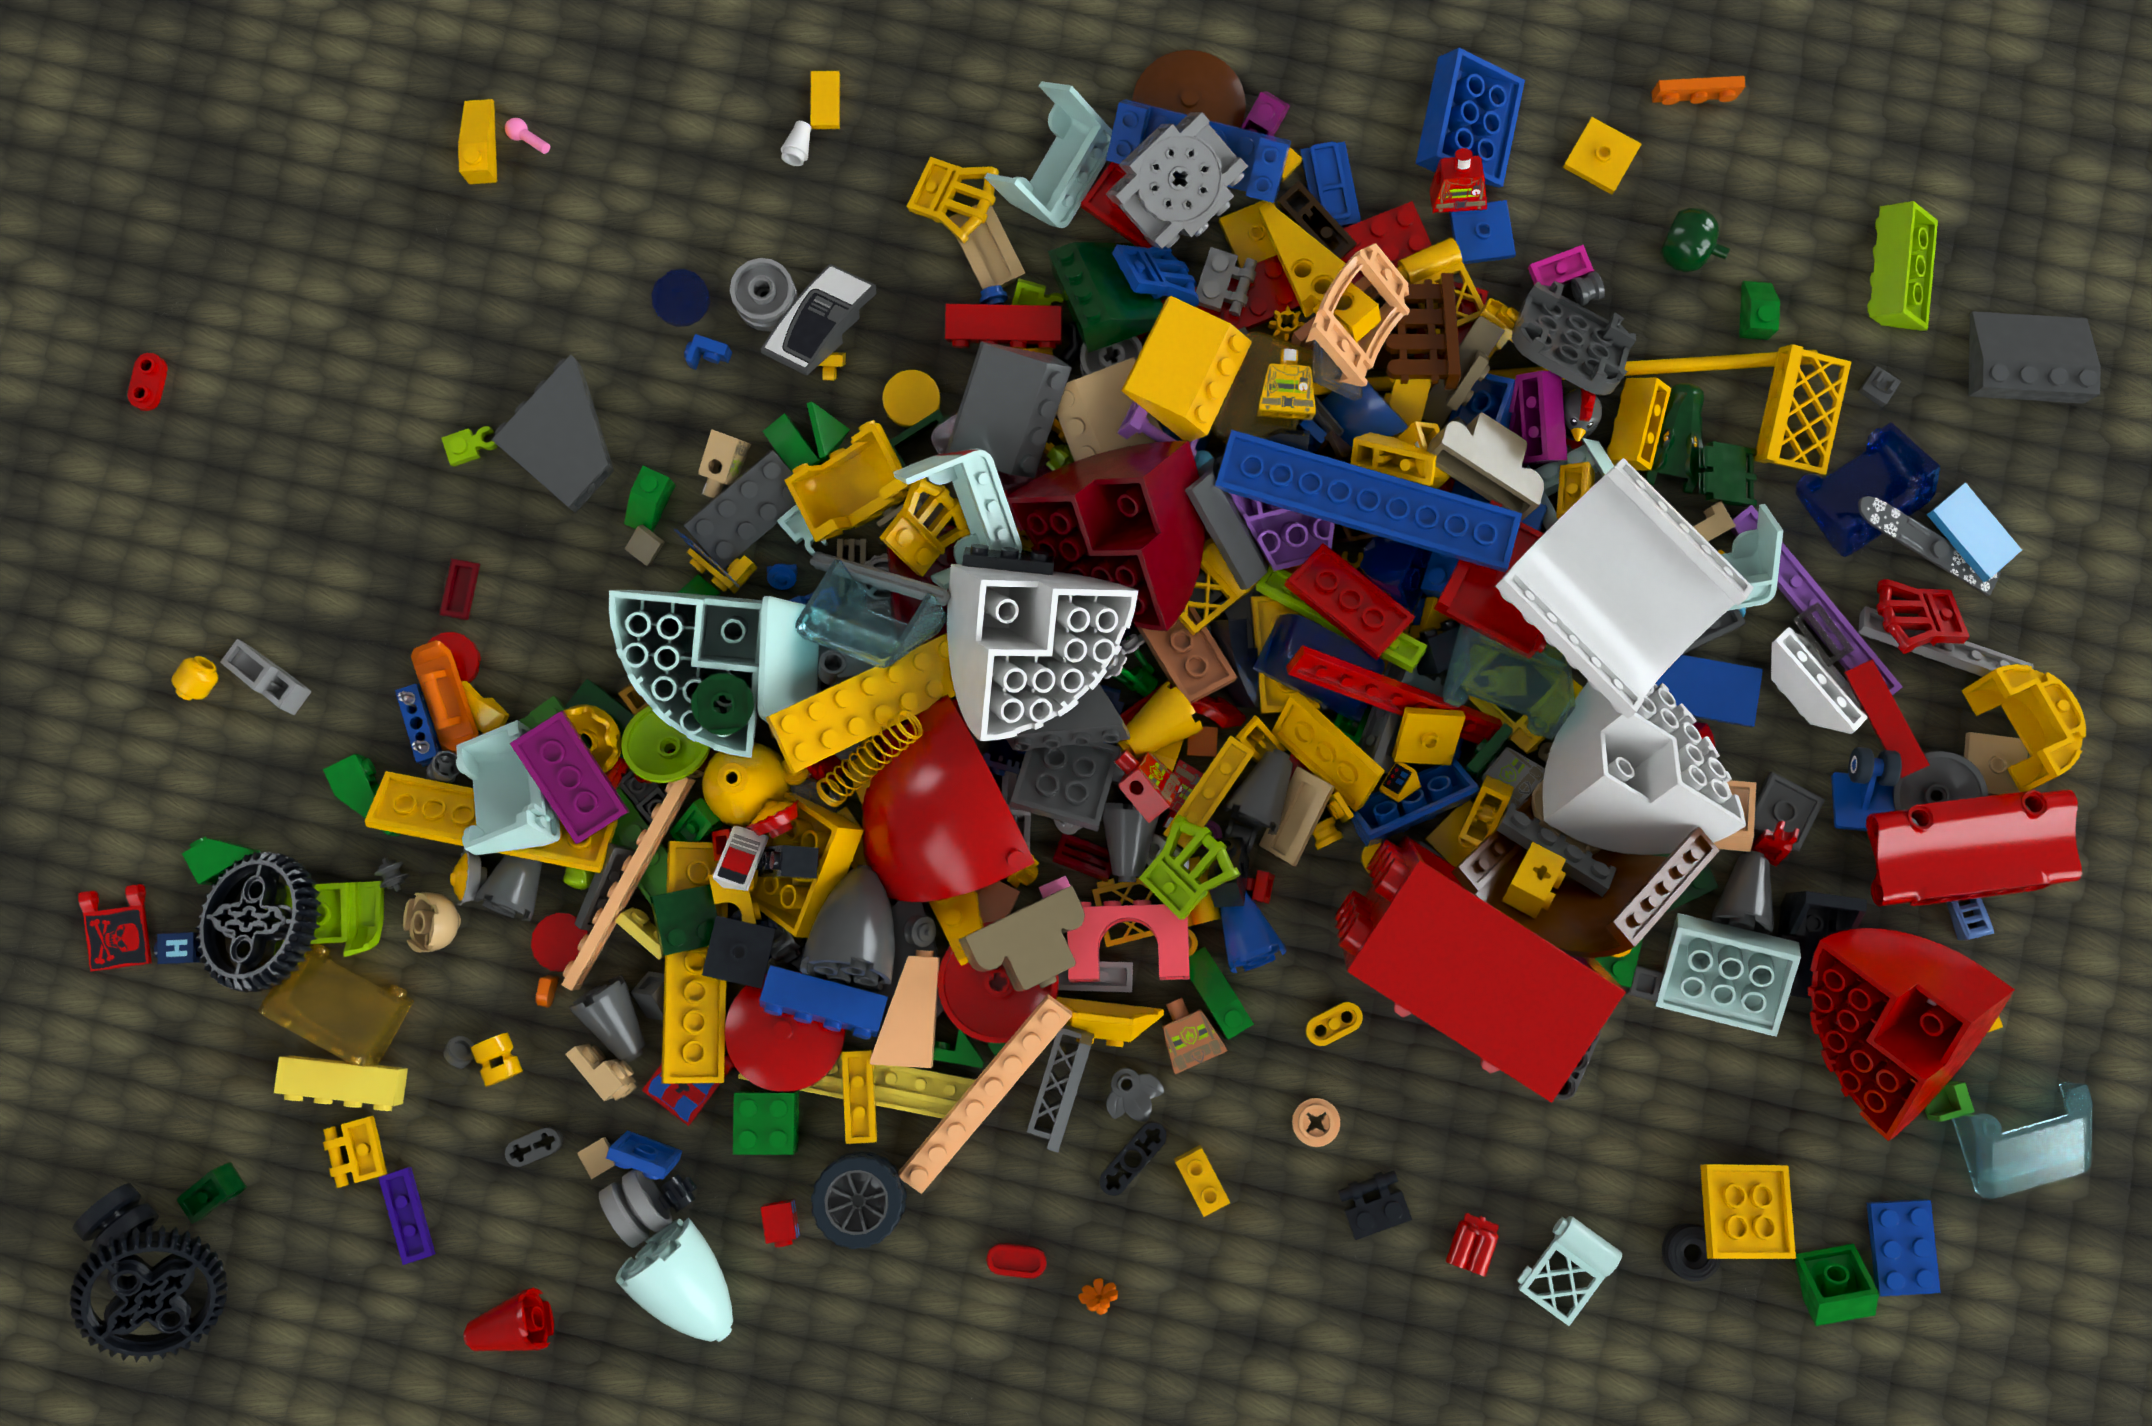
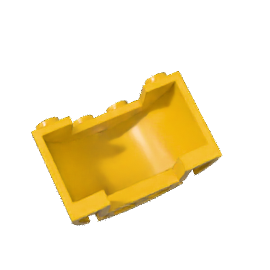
M875 420L866 422L859 427L860 432L851 437L852 445L847 449L841 448L829 454L830 459L821 465L809 466L808 463L799 465L792 470L793 475L784 480L815 542L843 534L842 530L853 527L858 528L883 515L882 513L886 509L900 504L907 496V489L909 490L911 483L907 485L894 477L893 472L903 467L881 424L876 423Z
M2006 665L1994 669L1961 690L1976 716L2001 705L2031 756L2030 758L2006 768L2020 792L2030 791L2062 775L2079 759L2082 753L2080 750L2082 740L2086 737L2084 714L2070 689L2049 672L2044 674L2032 669V666Z

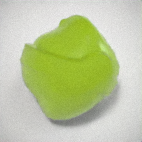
M566 867L563 882L572 888L585 890L590 887L596 872Z

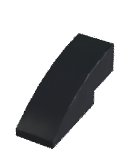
M1247 619L1211 621V635L1237 676L1235 682L1226 686L1228 693L1237 707H1260L1257 648H1248Z

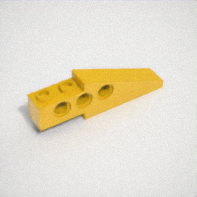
M1266 201L1259 207L1263 225L1302 312L1308 318L1313 312L1317 314L1325 292L1346 263L1274 205ZM1350 282L1342 294L1333 315L1351 337L1358 342L1382 320L1378 303Z

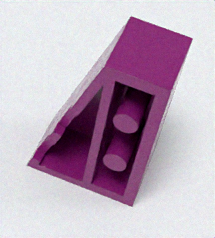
M1543 370L1516 375L1509 412H1512L1509 430L1527 441L1522 466L1567 460L1562 377L1551 371Z

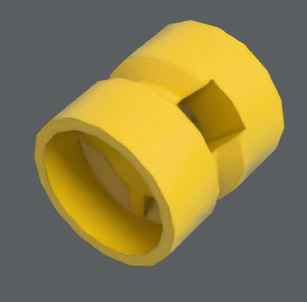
M508 1032L470 1047L476 1063L483 1066L479 1072L485 1087L523 1072L518 1057L511 1054L514 1047ZM502 1057L504 1064L494 1067L491 1061Z

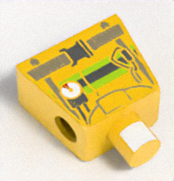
M1282 349L1280 364L1272 363L1268 365L1257 408V417L1313 420L1316 407L1312 371L1310 366L1298 365V350Z

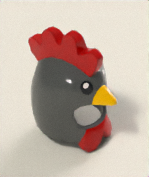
M1582 388L1571 390L1563 396L1565 425L1571 430L1573 437L1566 435V444L1573 450L1582 445V438H1587L1592 434L1602 416V406L1596 394Z

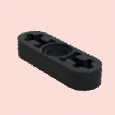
M1154 1121L1145 1123L1100 1175V1187L1104 1193L1110 1196L1121 1194L1166 1142L1167 1135L1160 1123ZM1158 1128L1160 1130L1158 1133L1160 1141L1157 1143L1151 1141L1147 1145V1149L1152 1151L1146 1155L1144 1149L1134 1143L1137 1139H1140L1143 1144L1148 1137L1145 1133L1146 1130L1150 1129L1153 1131ZM1129 1150H1137L1142 1156L1141 1163L1136 1167H1130L1124 1161V1156ZM1117 1162H1120L1122 1168L1132 1174L1127 1178L1123 1173L1118 1179L1120 1187L1112 1186L1109 1189L1106 1186L1108 1180L1105 1177L1108 1174L1115 1176L1119 1171V1168L1115 1167Z

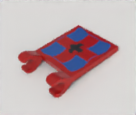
M729 1055L725 1056L724 1079L734 1068ZM661 1063L642 1091L687 1126H690L721 1083L661 1084Z

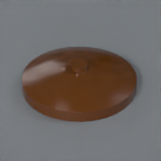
M1197 50L1175 51L1151 63L1138 79L1132 100L1187 115L1190 112H1203L1211 121L1238 128L1242 127L1246 107L1242 84L1231 67L1218 57Z

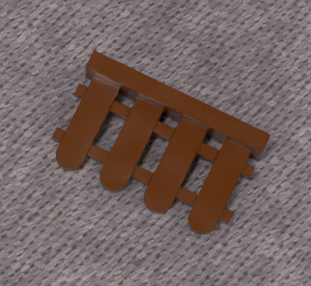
M1441 273L1439 284H1432V279H1424L1423 284H1408L1409 295L1404 297L1405 304H1425V309H1410L1409 314L1403 316L1393 328L1397 329V334H1391L1386 338V351L1391 354H1398L1399 359L1391 360L1388 363L1386 373L1392 379H1400V384H1408L1409 379H1430L1431 384H1438L1439 379H1444V390H1456L1461 376L1454 278L1453 273ZM1434 304H1438V309H1434ZM1405 329H1427V334H1406ZM1435 329H1440V334H1436ZM1407 354H1428L1429 359H1407ZM1437 354H1442V359H1438Z

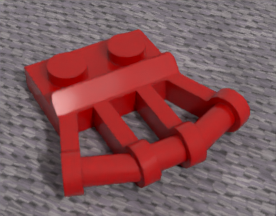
M1883 579L1878 582L1877 593L1879 594V603L1876 609L1878 614L1883 616L1884 621L1882 625L1885 632L1890 633L1899 644L1898 649L1902 654H1907L1914 648L1927 643H1931L1932 646H1935L1937 643L1964 644L1970 637L1951 590L1917 589L1889 579ZM1892 595L1906 600H1892ZM1895 613L1918 614L1919 617L1896 616ZM1904 630H1924L1925 632L1909 638Z

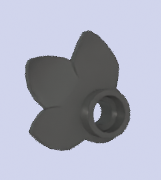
M1123 1067L1116 1070L1111 1076L1110 1085L1112 1090L1106 1098V1107L1113 1119L1120 1117L1126 1112L1134 1120L1146 1122L1152 1112L1150 1099L1162 1095L1164 1088L1160 1081L1152 1074H1137L1135 1070ZM1124 1079H1130L1131 1083L1128 1087H1121Z

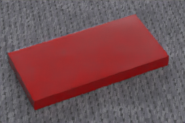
M1324 543L1309 556L1284 584L1285 587L1375 660L1379 659L1415 619L1412 613Z

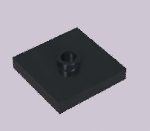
M716 916L702 975L762 989L776 929Z

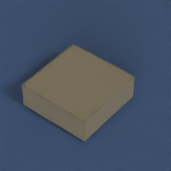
M642 524L636 528L625 550L644 565L649 566L652 565L665 541Z

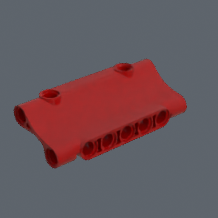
M2069 789L2043 793L2030 790L1917 804L1910 809L1869 814L1866 819V829L1875 856L1877 870L1876 877L1871 883L1873 902L1878 907L1910 903L1911 906H1921L2030 892L2046 888L2051 884L2079 881L2082 875V867L2076 844L2075 829L2078 801L2075 793ZM1912 818L1917 821L1919 826L1913 822Z

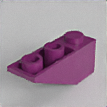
M1267 91L1260 92L1241 128L1274 136L1291 105Z

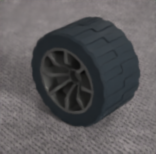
M856 1151L852 1154L843 1155L825 1168L820 1174V1178L815 1182L814 1191L811 1195L812 1216H814L815 1224L824 1233V1236L828 1240L830 1239L838 1246L849 1247V1249H864L873 1244L880 1243L895 1229L905 1211V1199L907 1197L904 1187L905 1182L899 1178L896 1166L892 1165L887 1158L876 1155L877 1153Z

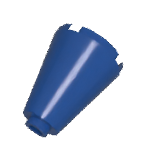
M1247 890L1244 906L1220 907L1230 972L1238 973L1236 967L1243 966L1244 971H1249L1270 963L1276 959L1274 954L1279 950L1282 955L1285 954L1286 948L1284 943L1254 900H1252Z

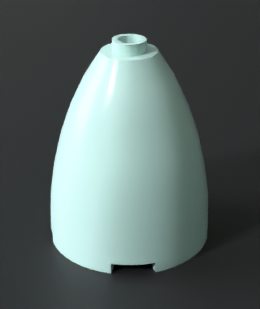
M679 1218L646 1240L647 1244L636 1254V1259L634 1260L630 1257L622 1265L616 1275V1281L636 1303L662 1323L697 1339L709 1342L717 1340L720 1342L732 1331L733 1315L728 1287L718 1261L703 1235L689 1218L684 1223Z

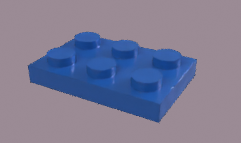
M1931 1200L1866 1202L1874 1284L1879 1292V1296L1941 1293Z

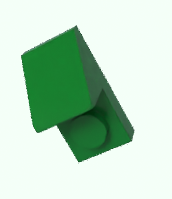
M699 798L691 804L670 831V834L676 841L705 842L712 836V831L719 830L723 823L711 811L706 802Z
M960 1029L958 1030L955 1049H950L951 1043L935 1041L934 1060L978 1068L984 1067L985 1060L968 1035Z

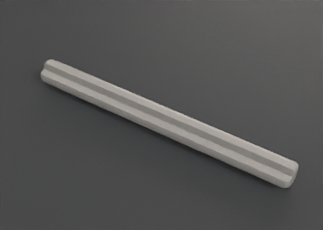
M816 552L813 558L810 559V564L815 569L936 605H947L951 597L950 592H947L945 588L822 552Z

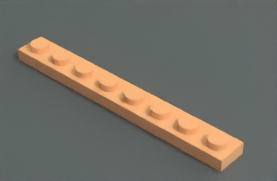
M687 776L667 784L665 792L668 794L663 803H658L653 809L650 817L653 821L648 830L644 829L638 836L636 841L638 848L634 855H629L623 863L621 871L624 873L619 882L615 881L607 893L609 900L604 909L600 908L596 912L592 920L594 927L589 935L586 934L581 939L577 950L580 952L575 961H570L563 972L565 979L561 984L565 988L574 991L580 990L617 924L615 920L624 911L696 780Z
M1047 994L899 1170V1178L922 1194L1072 1017V1011Z

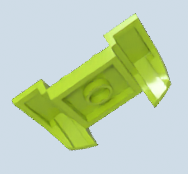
M383 881L316 884L314 888L320 892L316 899L322 903L317 908V911L322 916L316 920V924L320 926L314 931V936L317 939L311 940L310 944L346 942L343 952L344 957L375 947L379 943L384 922V888H380ZM287 885L285 886L286 898L284 905L292 907L291 893ZM276 941L274 955L284 941Z

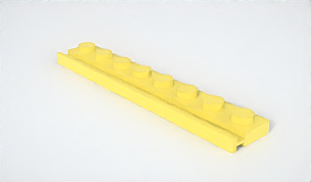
M842 1053L836 1065L822 1080L799 1091L844 1099ZM874 1065L875 1105L943 1119L976 1079L916 1067ZM741 1073L739 1074L738 1079L747 1080Z

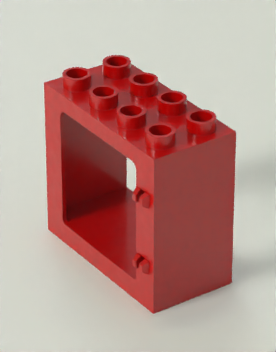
M1404 835L1397 846L1385 839L1372 856L1366 868L1370 871L1368 876L1373 878L1371 881L1373 885L1365 896L1352 889L1334 917V920L1337 921L1335 928L1339 930L1336 935L1340 938L1338 946L1343 949L1347 972L1394 1002V1012L1401 1017L1414 1014L1478 1055L1482 1069L1490 1074L1501 1070L1552 1103L1626 991L1595 958L1570 956L1466 890L1452 874V871L1456 868L1455 866L1416 841Z

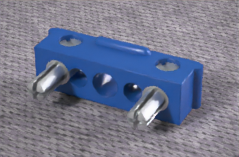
M413 684L397 689L395 692L416 763L424 767L429 765L433 757L438 752H441L442 749L420 684ZM422 719L423 724L421 728L417 729V722Z

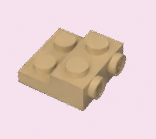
M590 1044L574 1046L565 1054L603 1101L613 1098L616 1101L620 1098L623 1099L637 1087L634 1084L636 1081L632 1077L634 1074L632 1068L624 1060L613 1059L603 1061L606 1057L596 1045L592 1047Z

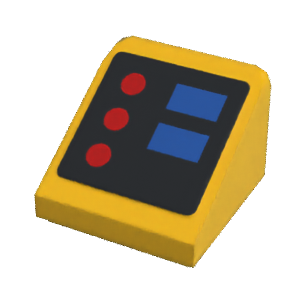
M1396 762L1379 790L1399 803L1418 790L1421 784L1415 769L1405 763Z

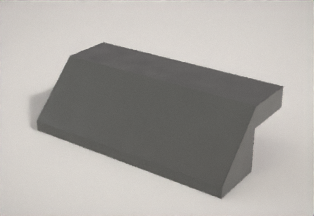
M1211 458L1198 469L1199 479L1186 488L1185 492L1241 590H1246L1268 572V560L1229 493L1215 487L1220 467L1216 463L1215 458Z

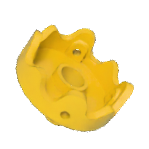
M588 704L576 705L563 710L580 737L582 734H586L591 738L592 746L588 749L603 772L606 773L612 769L621 754L622 742L621 733L613 718L604 710Z

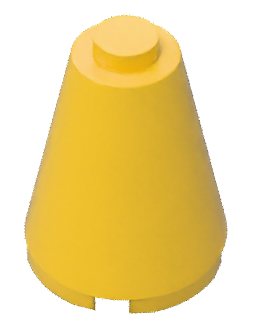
M1166 682L1127 724L1126 727L1130 733V740H1120L1117 746L1121 747V752L1127 749L1137 759L1146 752L1152 753L1197 734L1202 730V724L1200 720L1195 723L1192 715L1196 711L1184 694L1176 686L1170 689V682Z

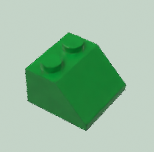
M1855 1244L1796 1254L1795 1263L1803 1301L1815 1326L1875 1316L1879 1292Z

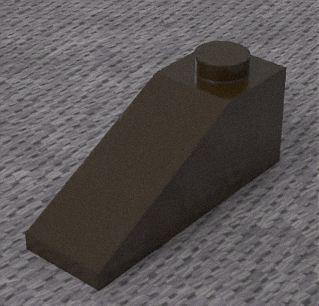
M1300 181L1277 200L1278 208L1282 213L1340 259L1357 245L1351 236Z

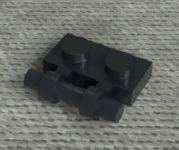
M1394 1170L1385 1174L1382 1172L1373 1174L1374 1178L1360 1183L1354 1181L1348 1183V1187L1338 1190L1341 1202L1349 1199L1354 1201L1355 1206L1345 1209L1344 1212L1355 1240L1412 1220L1402 1191L1389 1192L1388 1185L1398 1182ZM1378 1189L1380 1197L1364 1202L1363 1194Z

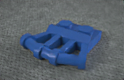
M1116 245L1112 254L1133 292L1151 294L1154 299L1162 296H1173L1194 307L1198 306L1199 296L1195 292L1196 281L1192 275L1188 274L1189 269L1187 265L1179 261L1171 253V248L1166 246L1161 249L1157 247L1143 248Z

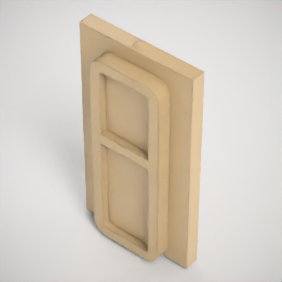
M989 206L986 213L988 217L985 223L980 224L968 236L969 240L965 244L958 240L982 290L996 285L1004 288L1014 283L1016 279L1026 275L993 207ZM958 213L949 217L959 228L970 218Z
M1297 766L1289 782L1279 830L1276 835L1268 834L1270 828H1267L1259 846L1292 866H1297L1335 786L1322 780L1318 775H1313Z

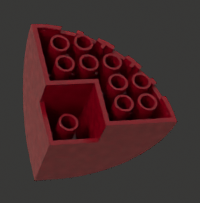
M1189 440L1139 444L1096 454L1042 475L1006 497L1019 531L1024 530L1034 545L1031 547V550H1042L1049 552V556H1055L1054 571L1106 580L1138 590L1135 612L1132 619L1135 622V627L1168 631L1182 614L1192 595L1199 575L1205 537V525L1185 492L1186 488L1199 479Z

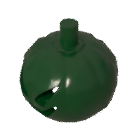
M1687 208L1678 211L1660 253L1665 263L1676 271L1691 272L1705 265L1711 254L1726 259L1730 248L1716 244L1719 236V226L1711 213L1704 209Z

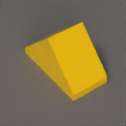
M1256 715L1235 737V739L1255 752L1251 758L1256 763L1259 762L1267 751L1273 752L1274 749H1279L1284 752L1286 750Z

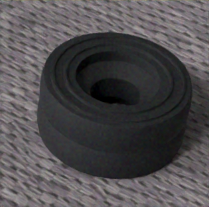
M1681 1224L1671 1229L1663 1240L1662 1256L1664 1262L1675 1275L1688 1281L1697 1282L1710 1278L1718 1270L1721 1259H1707L1705 1228L1696 1224ZM1689 1244H1696L1699 1248V1256L1693 1261H1688L1684 1256V1249Z

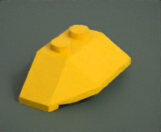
M1057 997L1056 999L1072 1011V1017L1065 1025L1093 1033L1094 1038L1106 1039V1045L1123 1047L1124 1042L1133 1041L1164 1016V1009L1065 997Z

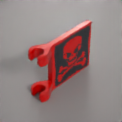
M143 884L130 885L125 888L129 907L97 911L99 904L97 891H86L78 894V902L84 917L90 972L152 963L144 905L146 889Z

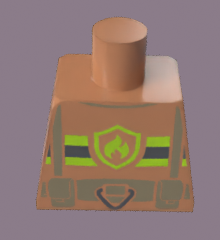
M1183 998L1166 1004L1173 1021L1162 1025V1030L1171 1066L1175 1074L1227 1052L1222 1040L1201 1009L1189 1013Z

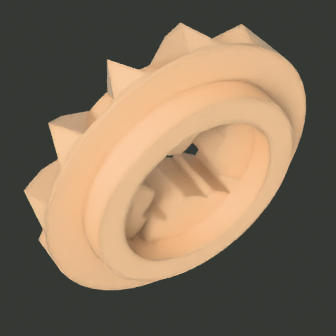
M1309 1098L1299 1104L1292 1115V1128L1296 1136L1304 1144L1312 1147H1321L1329 1144L1336 1138L1340 1129L1338 1111L1330 1102L1324 1099ZM1325 1112L1326 1114L1323 1116L1321 1124L1326 1131L1323 1132L1321 1129L1319 1130L1314 1127L1306 1132L1311 1124L1306 1114L1309 1113L1318 1117Z

